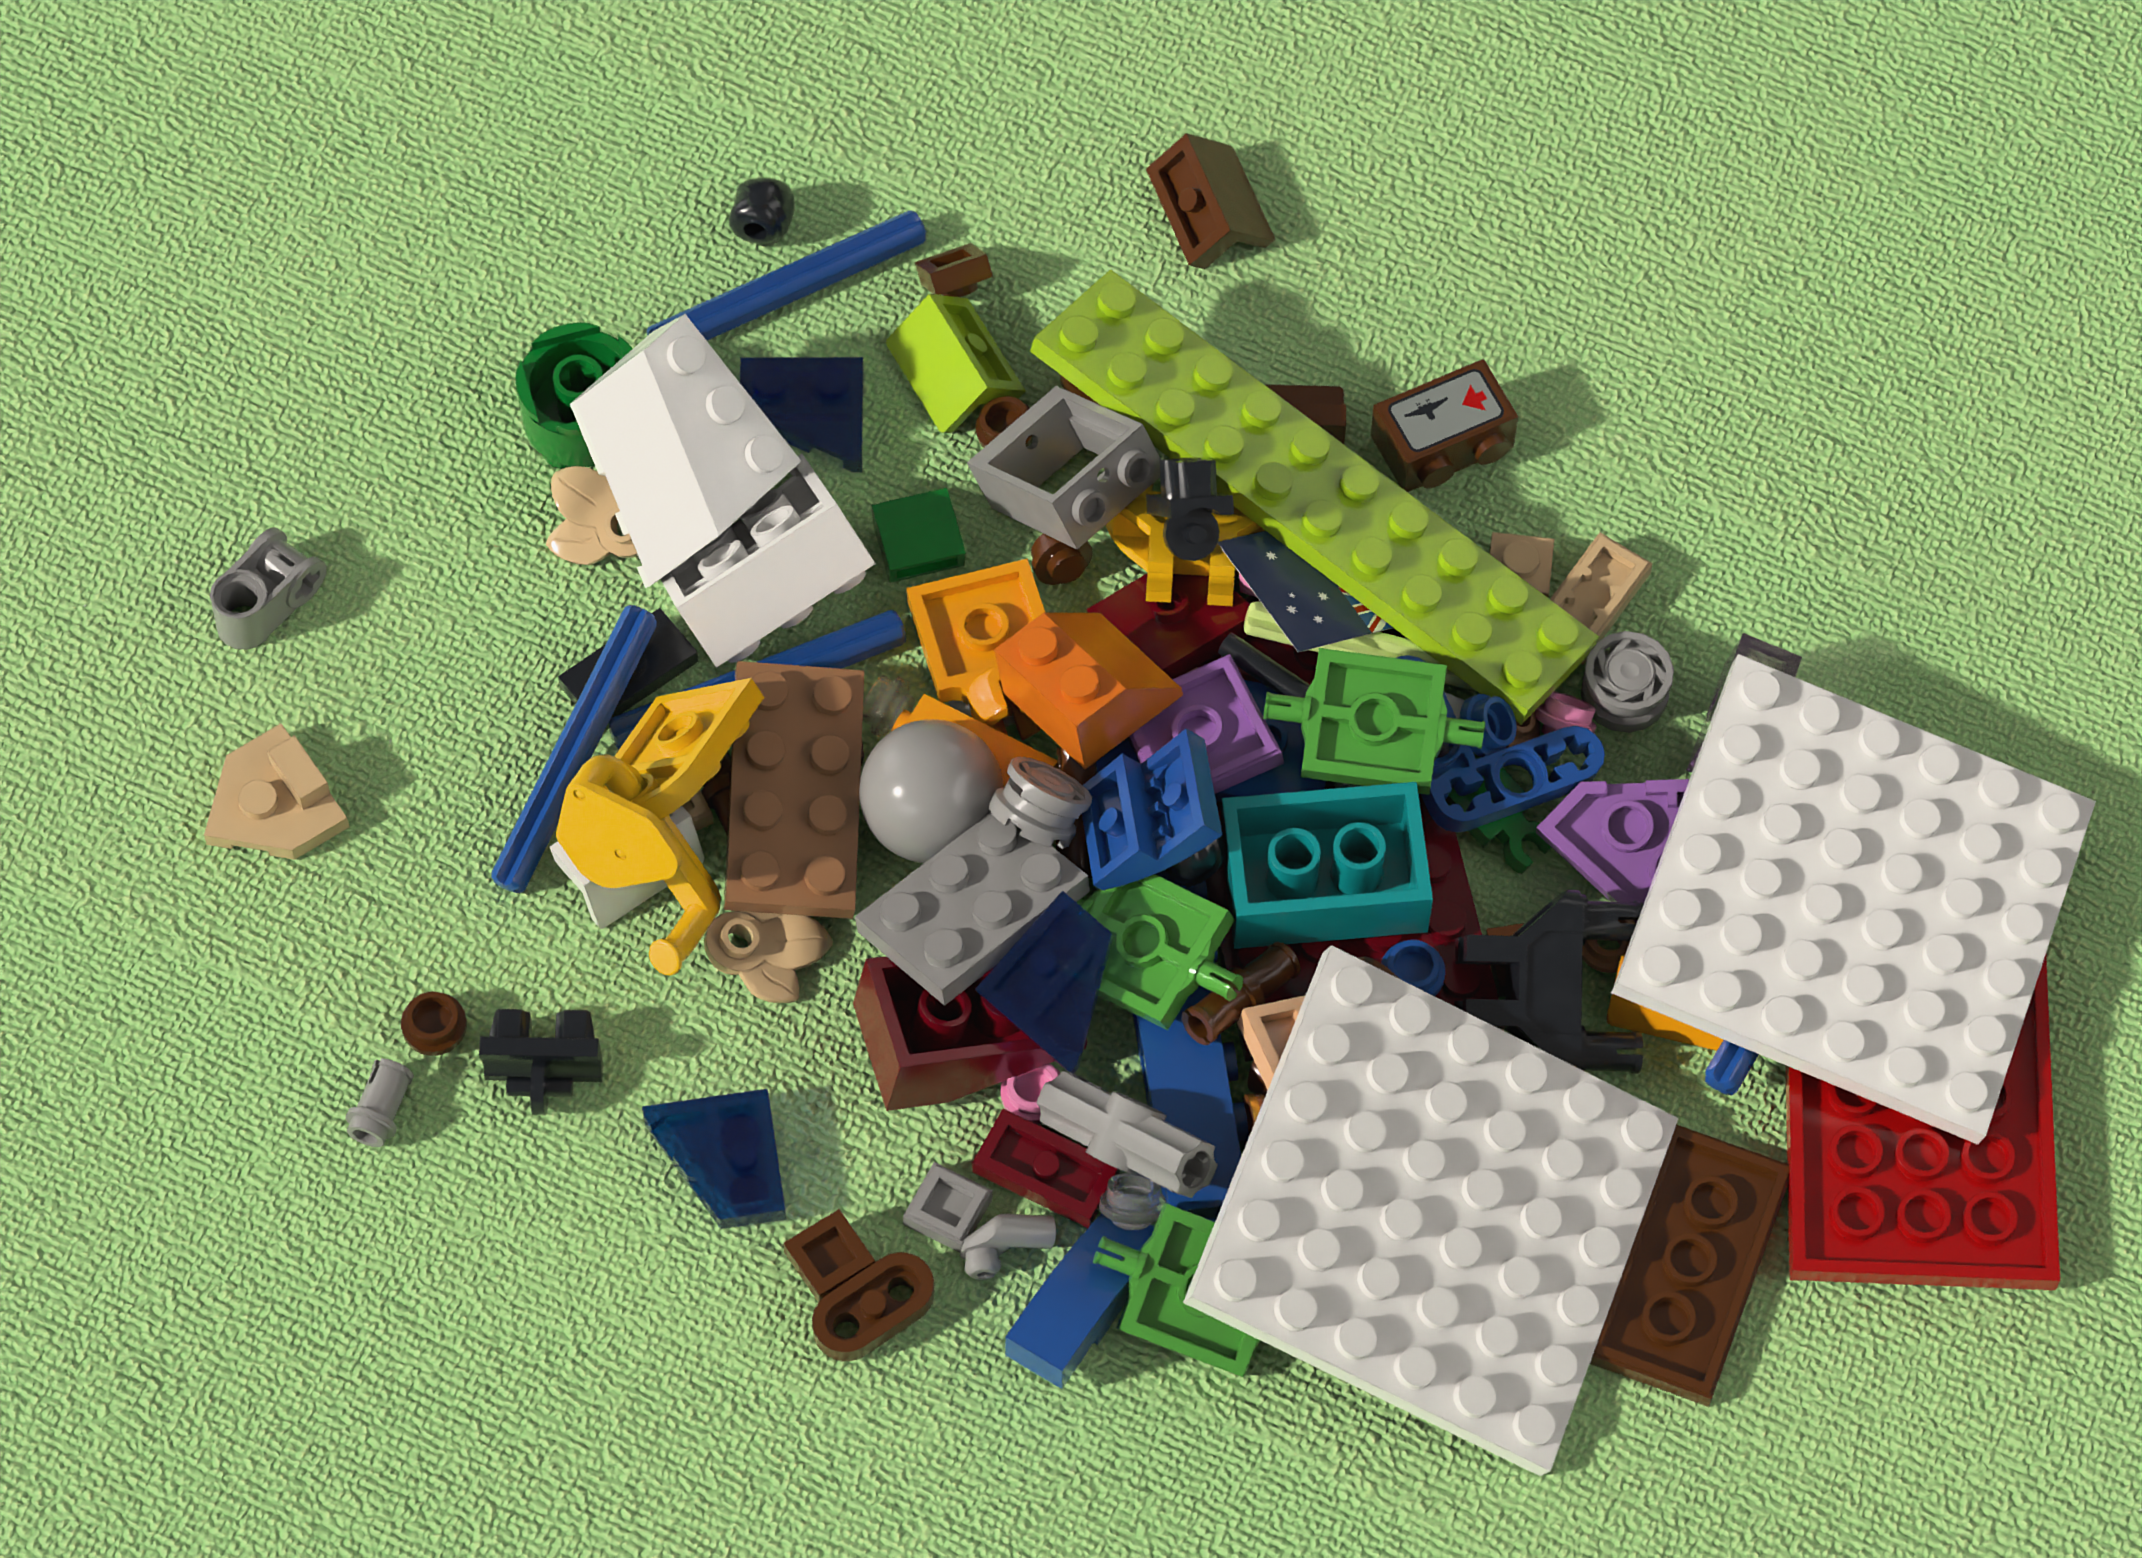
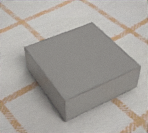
M934 1162L903 1215V1225L961 1253L965 1238L975 1231L993 1199L992 1190Z

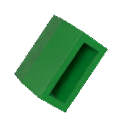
M947 488L871 505L874 531L889 583L965 566L966 552Z

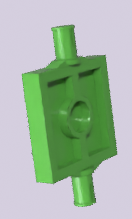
M1319 648L1315 678L1308 688L1305 698L1267 692L1263 716L1265 720L1273 719L1302 723L1301 730L1305 741L1301 771L1302 778L1361 786L1417 782L1418 793L1426 795L1430 794L1434 761L1440 753L1443 743L1482 749L1485 721L1480 722L1447 717V708L1443 697L1447 665Z
M1156 874L1123 886L1107 890L1098 889L1089 899L1081 898L1061 914V916L1073 921L1074 924L1071 940L1054 966L1060 976L1167 1031L1189 995L1197 990L1199 986L1224 997L1228 1001H1232L1237 997L1233 988L1238 991L1242 988L1243 977L1213 963L1216 950L1235 921L1230 912Z
M1164 1203L1151 1237L1142 1245L1140 1250L1110 1240L1106 1236L1101 1238L1098 1247L1122 1256V1259L1119 1260L1096 1251L1093 1263H1098L1129 1275V1295L1116 1327L1118 1330L1244 1378L1255 1346L1261 1340L1183 1303L1215 1222Z

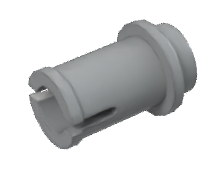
M381 1058L380 1061L378 1059L374 1061L371 1075L357 1107L349 1108L346 1114V1120L349 1123L347 1133L350 1137L371 1147H381L386 1139L394 1137L397 1127L393 1120L408 1085L413 1080L414 1075L411 1070L401 1063Z

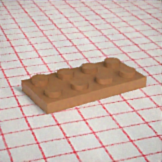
M737 661L735 681L752 678L765 698L749 719L750 725L747 731L736 739L731 747L724 910L853 919L856 905L864 670Z

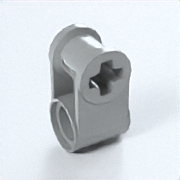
M272 527L265 530L255 539L248 551L223 575L218 577L211 587L210 599L217 632L221 640L234 649L243 650L255 648L265 642L280 624L298 607L309 601L318 591L326 575L327 566L325 562L318 557L312 556L307 558L287 543L286 534L279 528ZM241 606L252 607V609L243 613L231 612Z

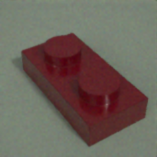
M1006 1109L1001 1110L972 1162L973 1173L1087 1228L1096 1219L1120 1175V1169L1087 1154V1148Z

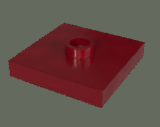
M1146 573L1086 609L1087 613H1101L1171 679L1186 674L1217 655L1220 645L1231 632L1241 639L1249 636L1244 632V621L1250 604L1234 590L1233 606L1207 605L1209 576L1173 574L1171 603L1146 601Z

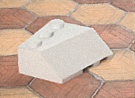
M686 314L650 333L570 403L598 474L606 476L620 511L615 513L623 535L630 534L642 564L637 569L645 588L653 585L720 536L801 462L800 458Z
M802 453L798 456L801 462L790 471L792 477L777 489L769 490L720 536L661 578L677 610L716 668L726 661L734 663L748 657L759 647L761 638L780 626L782 628H789L800 623L812 612L813 604L832 592L840 594L852 589L864 579L865 571L876 564Z

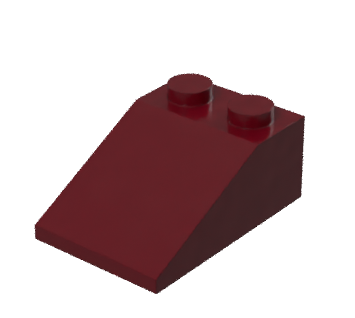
M1052 935L1030 938L945 1006L887 956L865 960L853 1006L886 1111L949 1103L1006 1081L1008 1078L1016 1077L1086 1049L1088 1041L1067 979L1061 977L1054 968L1059 960V956Z

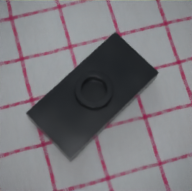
M661 608L651 613L655 616L657 626L612 717L624 713L699 662L696 649ZM605 645L558 676L560 688L575 705Z

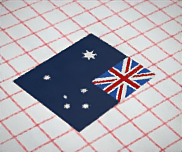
M1267 531L1218 542V545L1297 652L1393 628Z

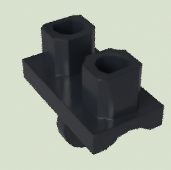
M1198 457L1159 460L1161 494L1146 495L1147 514L1167 517L1163 528V538L1171 554L1183 560L1196 561L1203 559L1213 552L1219 539L1218 523L1211 513L1219 515L1234 514L1233 495L1217 492L1215 460H1201Z
M498 1009L494 1015L489 1037L480 1036L479 1057L483 1059L485 1080L506 1081L507 1096H530L532 1115L546 1116L549 1097H573V1082L603 1081V1059L599 1038H595L591 1012L587 1010H563L556 1013L555 1038L531 1037L532 1018L530 1012L522 1009Z

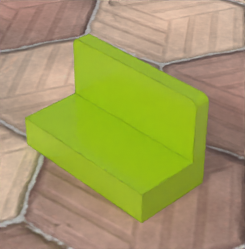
M928 294L887 338L886 345L941 433H953L980 404L986 405L989 401L1002 396L1019 399L1026 392L968 298Z

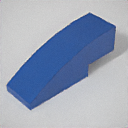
M1112 1202L1075 1242L1005 1336V1355L1060 1389H1063L1092 1344L1098 1345L1124 1307L1129 1295V1275L1098 1263H1093L1096 1251L1119 1260L1122 1259V1256L1098 1247L1101 1238L1106 1236L1110 1240L1140 1250L1142 1245L1151 1237L1155 1227Z

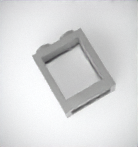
M1055 386L971 458L967 464L992 509L1078 549L1160 478L1159 460L1161 458L1143 424ZM1032 435L1033 441L1030 446L1026 447V439ZM1083 448L1099 454L1055 494L1038 488ZM1104 468L1105 471L1097 477L1100 469Z

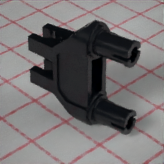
M1566 890L1539 910L1511 936L1464 935V937L1455 938V964L1506 966L1505 1000L1463 999V1001H1454V1006L1499 1029H1504L1507 1033L1583 1071H1624L1638 1074L1642 1068L1643 1055L1618 1054L1616 1050L1642 1049L1643 1038L1641 1032L1586 1031L1581 1024L1582 950L1586 940L1630 941L1636 924L1619 923L1618 920H1638L1643 908V902L1588 901L1586 895L1581 894L1579 890Z

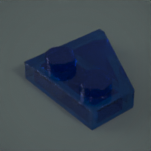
M740 357V384L789 445L808 453L811 452L812 448L818 449L843 460L844 469L851 472H863V357Z
M1062 890L975 990L1067 1072L1073 1075L1080 1065L1111 949L1113 935Z
M768 1089L642 1107L646 1128L720 1229L786 1220Z

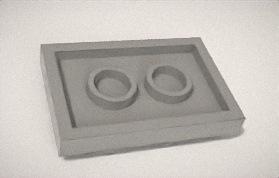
M990 812L857 914L855 920L859 934L945 1006L1090 892L1089 879L1087 874L1055 848L1034 843L1020 836L1019 834L1022 829L1011 821L1008 826H1004Z

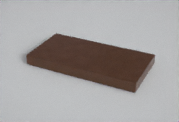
M1676 1124L1590 1364L1704 1406H1710L1789 1184V1164Z

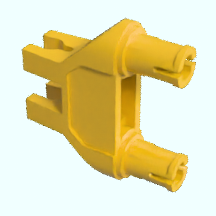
M1153 484L1105 525L1108 533L1120 550L1147 571L1146 601L1171 603L1173 574L1209 576L1207 605L1233 606L1234 578L1239 575L1238 570L1218 543L1212 553L1196 561L1183 560L1171 554L1163 538V528L1167 517L1147 514L1146 495L1161 494V492L1153 491ZM1235 507L1234 514L1231 515L1211 513L1217 520L1220 531L1218 542L1265 531Z

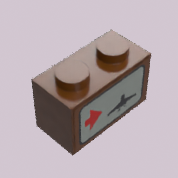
M1481 359L1375 404L1373 407L1370 436L1399 486L1406 492H1410L1422 486L1424 488L1437 487L1448 481L1455 472L1473 464L1487 465L1501 459L1514 447L1518 415L1486 361Z

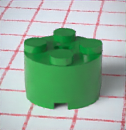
M582 322L563 324L540 334L531 343L532 349L525 356L523 362L520 360L515 379L521 418L525 434L530 443L544 456L546 462L551 466L559 469L571 466L591 467L595 466L570 403L628 354L632 347L620 336L616 339L609 334L600 332V326Z

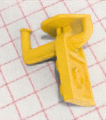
M752 678L657 696L616 755L603 754L591 757L582 765L566 788L556 837L580 873L593 883L606 888H619L664 880L685 912L665 939L654 941L649 948V958L653 967L664 975L672 976L679 972L682 968V963L692 953L719 913L721 902L720 892L716 883L669 815L689 801L707 781L718 773L721 768L720 761L733 742L741 737L749 728V719L765 698Z

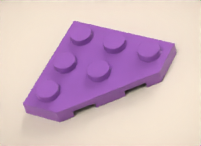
M1689 779L1646 780L1645 783L1607 784V781L1580 782L1536 827V833L1610 902L1641 901L1644 905Z

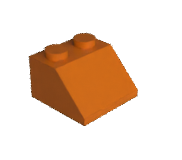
M1043 612L994 649L1003 693L1084 769H1087L1183 696L1182 688L1101 613Z

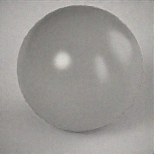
M924 719L913 721L894 729L877 743L863 767L860 778L859 797L865 821L879 842L902 858L925 863L991 812L989 810V802L996 789L1004 787L1001 769L994 754L980 737L969 729L950 721Z

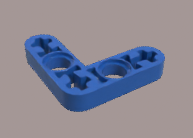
M1410 655L1396 657L1398 659L1425 662L1419 657ZM1443 692V697L1447 708V717L1456 718L1453 709L1445 693ZM1579 726L1564 727L1479 759L1475 758L1469 746L1448 743L1449 753L1443 757L1436 758L1434 761L1430 794L1420 795L1430 816L1437 825L1447 831L1456 833L1469 831L1565 796L1580 782L1593 781L1603 765L1605 752L1602 742L1596 734L1587 728ZM1566 747L1569 748L1573 755L1581 753L1585 755L1586 760L1580 770H1578L1573 762H1567L1556 766L1548 778L1546 766L1556 763ZM1508 765H1517L1526 769L1532 777V789L1520 794L1506 789L1500 780V769ZM1484 781L1486 792L1475 796L1466 812L1463 811L1459 804L1448 805L1446 803L1452 788L1455 789L1459 796H1465L1478 791Z

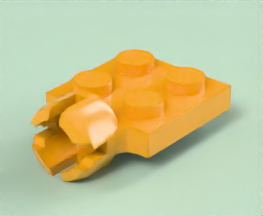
M1028 559L906 588L908 606L939 701L942 703L963 701L969 706L972 718L1006 735L1008 734L1003 718L1013 715L1021 741L1039 732L1041 728L1003 693L994 652L995 648L1045 612Z

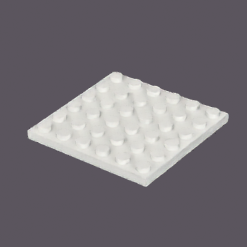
M1738 654L1726 678L1611 993L1970 1142L1979 1144L1987 1134L2096 801Z
M1331 945L1321 955L1183 1303L1536 1475L1542 1476L1550 1472L1679 1118Z

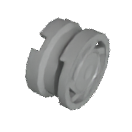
M1623 631L1610 634L1597 642L1587 656L1581 689L1582 700L1591 704L1596 709L1593 717L1596 723L1612 731L1630 733L1646 729L1658 721L1667 707L1669 691L1673 681L1674 668L1669 653L1658 641L1643 633Z
M1027 757L1012 758L1007 770L1011 778H1009L1005 787L996 789L989 802V810L1004 826H1008L1011 821L1022 829L1019 835L1034 843L1050 848L1055 839L1060 840L1057 846L1061 849L1069 847L1076 834L1074 822L1081 813L1088 811L1092 803V796L1076 779L1047 763Z

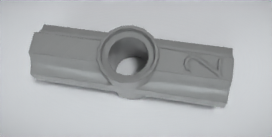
M1062 1071L1052 1081L1045 1082L1036 1103L1040 1107L1041 1123L1088 1146L1087 1154L1132 1175H1143L1149 1178L1150 1181L1169 1189V1191L1192 1198L1201 1188L1209 1186L1218 1166L1214 1160L1215 1146L1166 1122V1114L1138 1100L1115 1091L1111 1094L1102 1089L1101 1086H1097L1081 1076Z

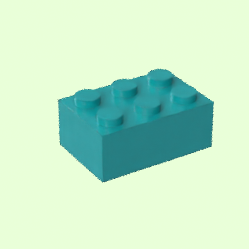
M1417 782L1222 798L1220 825L1226 841L1224 869L1229 911L1235 919L1231 926L1234 949L1269 946L1277 941L1286 945L1428 932L1433 896Z

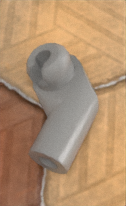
M999 1214L965 1238L960 1256L966 1260L964 1265L965 1272L973 1279H990L1001 1268L999 1256L1011 1247L1052 1248L1056 1237L1055 1220L1052 1216Z

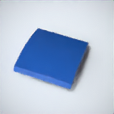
M1187 728L1140 764L1122 753L1083 784L1092 796V803L1088 811L1082 813L1093 885L1101 890L1123 886L1161 872L1187 859L1222 836L1205 739Z

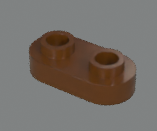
M904 1252L892 1253L879 1259L824 1296L815 1307L812 1317L813 1335L819 1349L832 1359L854 1361L866 1356L922 1318L929 1311L934 1300V1278L929 1266L921 1258L913 1254ZM900 1285L907 1286L913 1291L912 1296L904 1301L893 1299L889 1293L894 1287ZM843 1322H851L859 1328L858 1332L849 1338L838 1336L834 1330Z

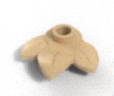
M580 466L563 468L552 475V497L559 512L566 518L546 540L547 547L555 555L578 565H593L611 553L621 558L638 556L630 534L619 536L617 532L618 520L615 513L620 510L606 476L599 475L598 471Z
M731 911L719 915L712 921L704 937L706 954L716 969L725 974L739 975L752 995L772 1003L796 1002L799 998L800 988L795 970L805 968L819 961L833 945V940L826 929L809 916ZM733 933L741 936L747 941L748 947L738 948L730 942L728 934Z

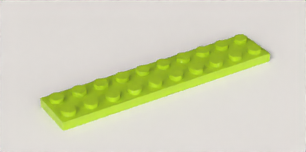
M1111 269L1034 337L1030 350L1032 354L1099 405L1143 424L1153 445L1169 458L1198 457L1201 460H1215L1217 492L1233 495V504L1236 509L1439 663L1447 665L1448 670L1477 692L1489 695L1490 697L1498 696L1504 699L1511 707L1516 721L1521 725L1587 658L1592 648L1597 644L1599 639L1597 634Z

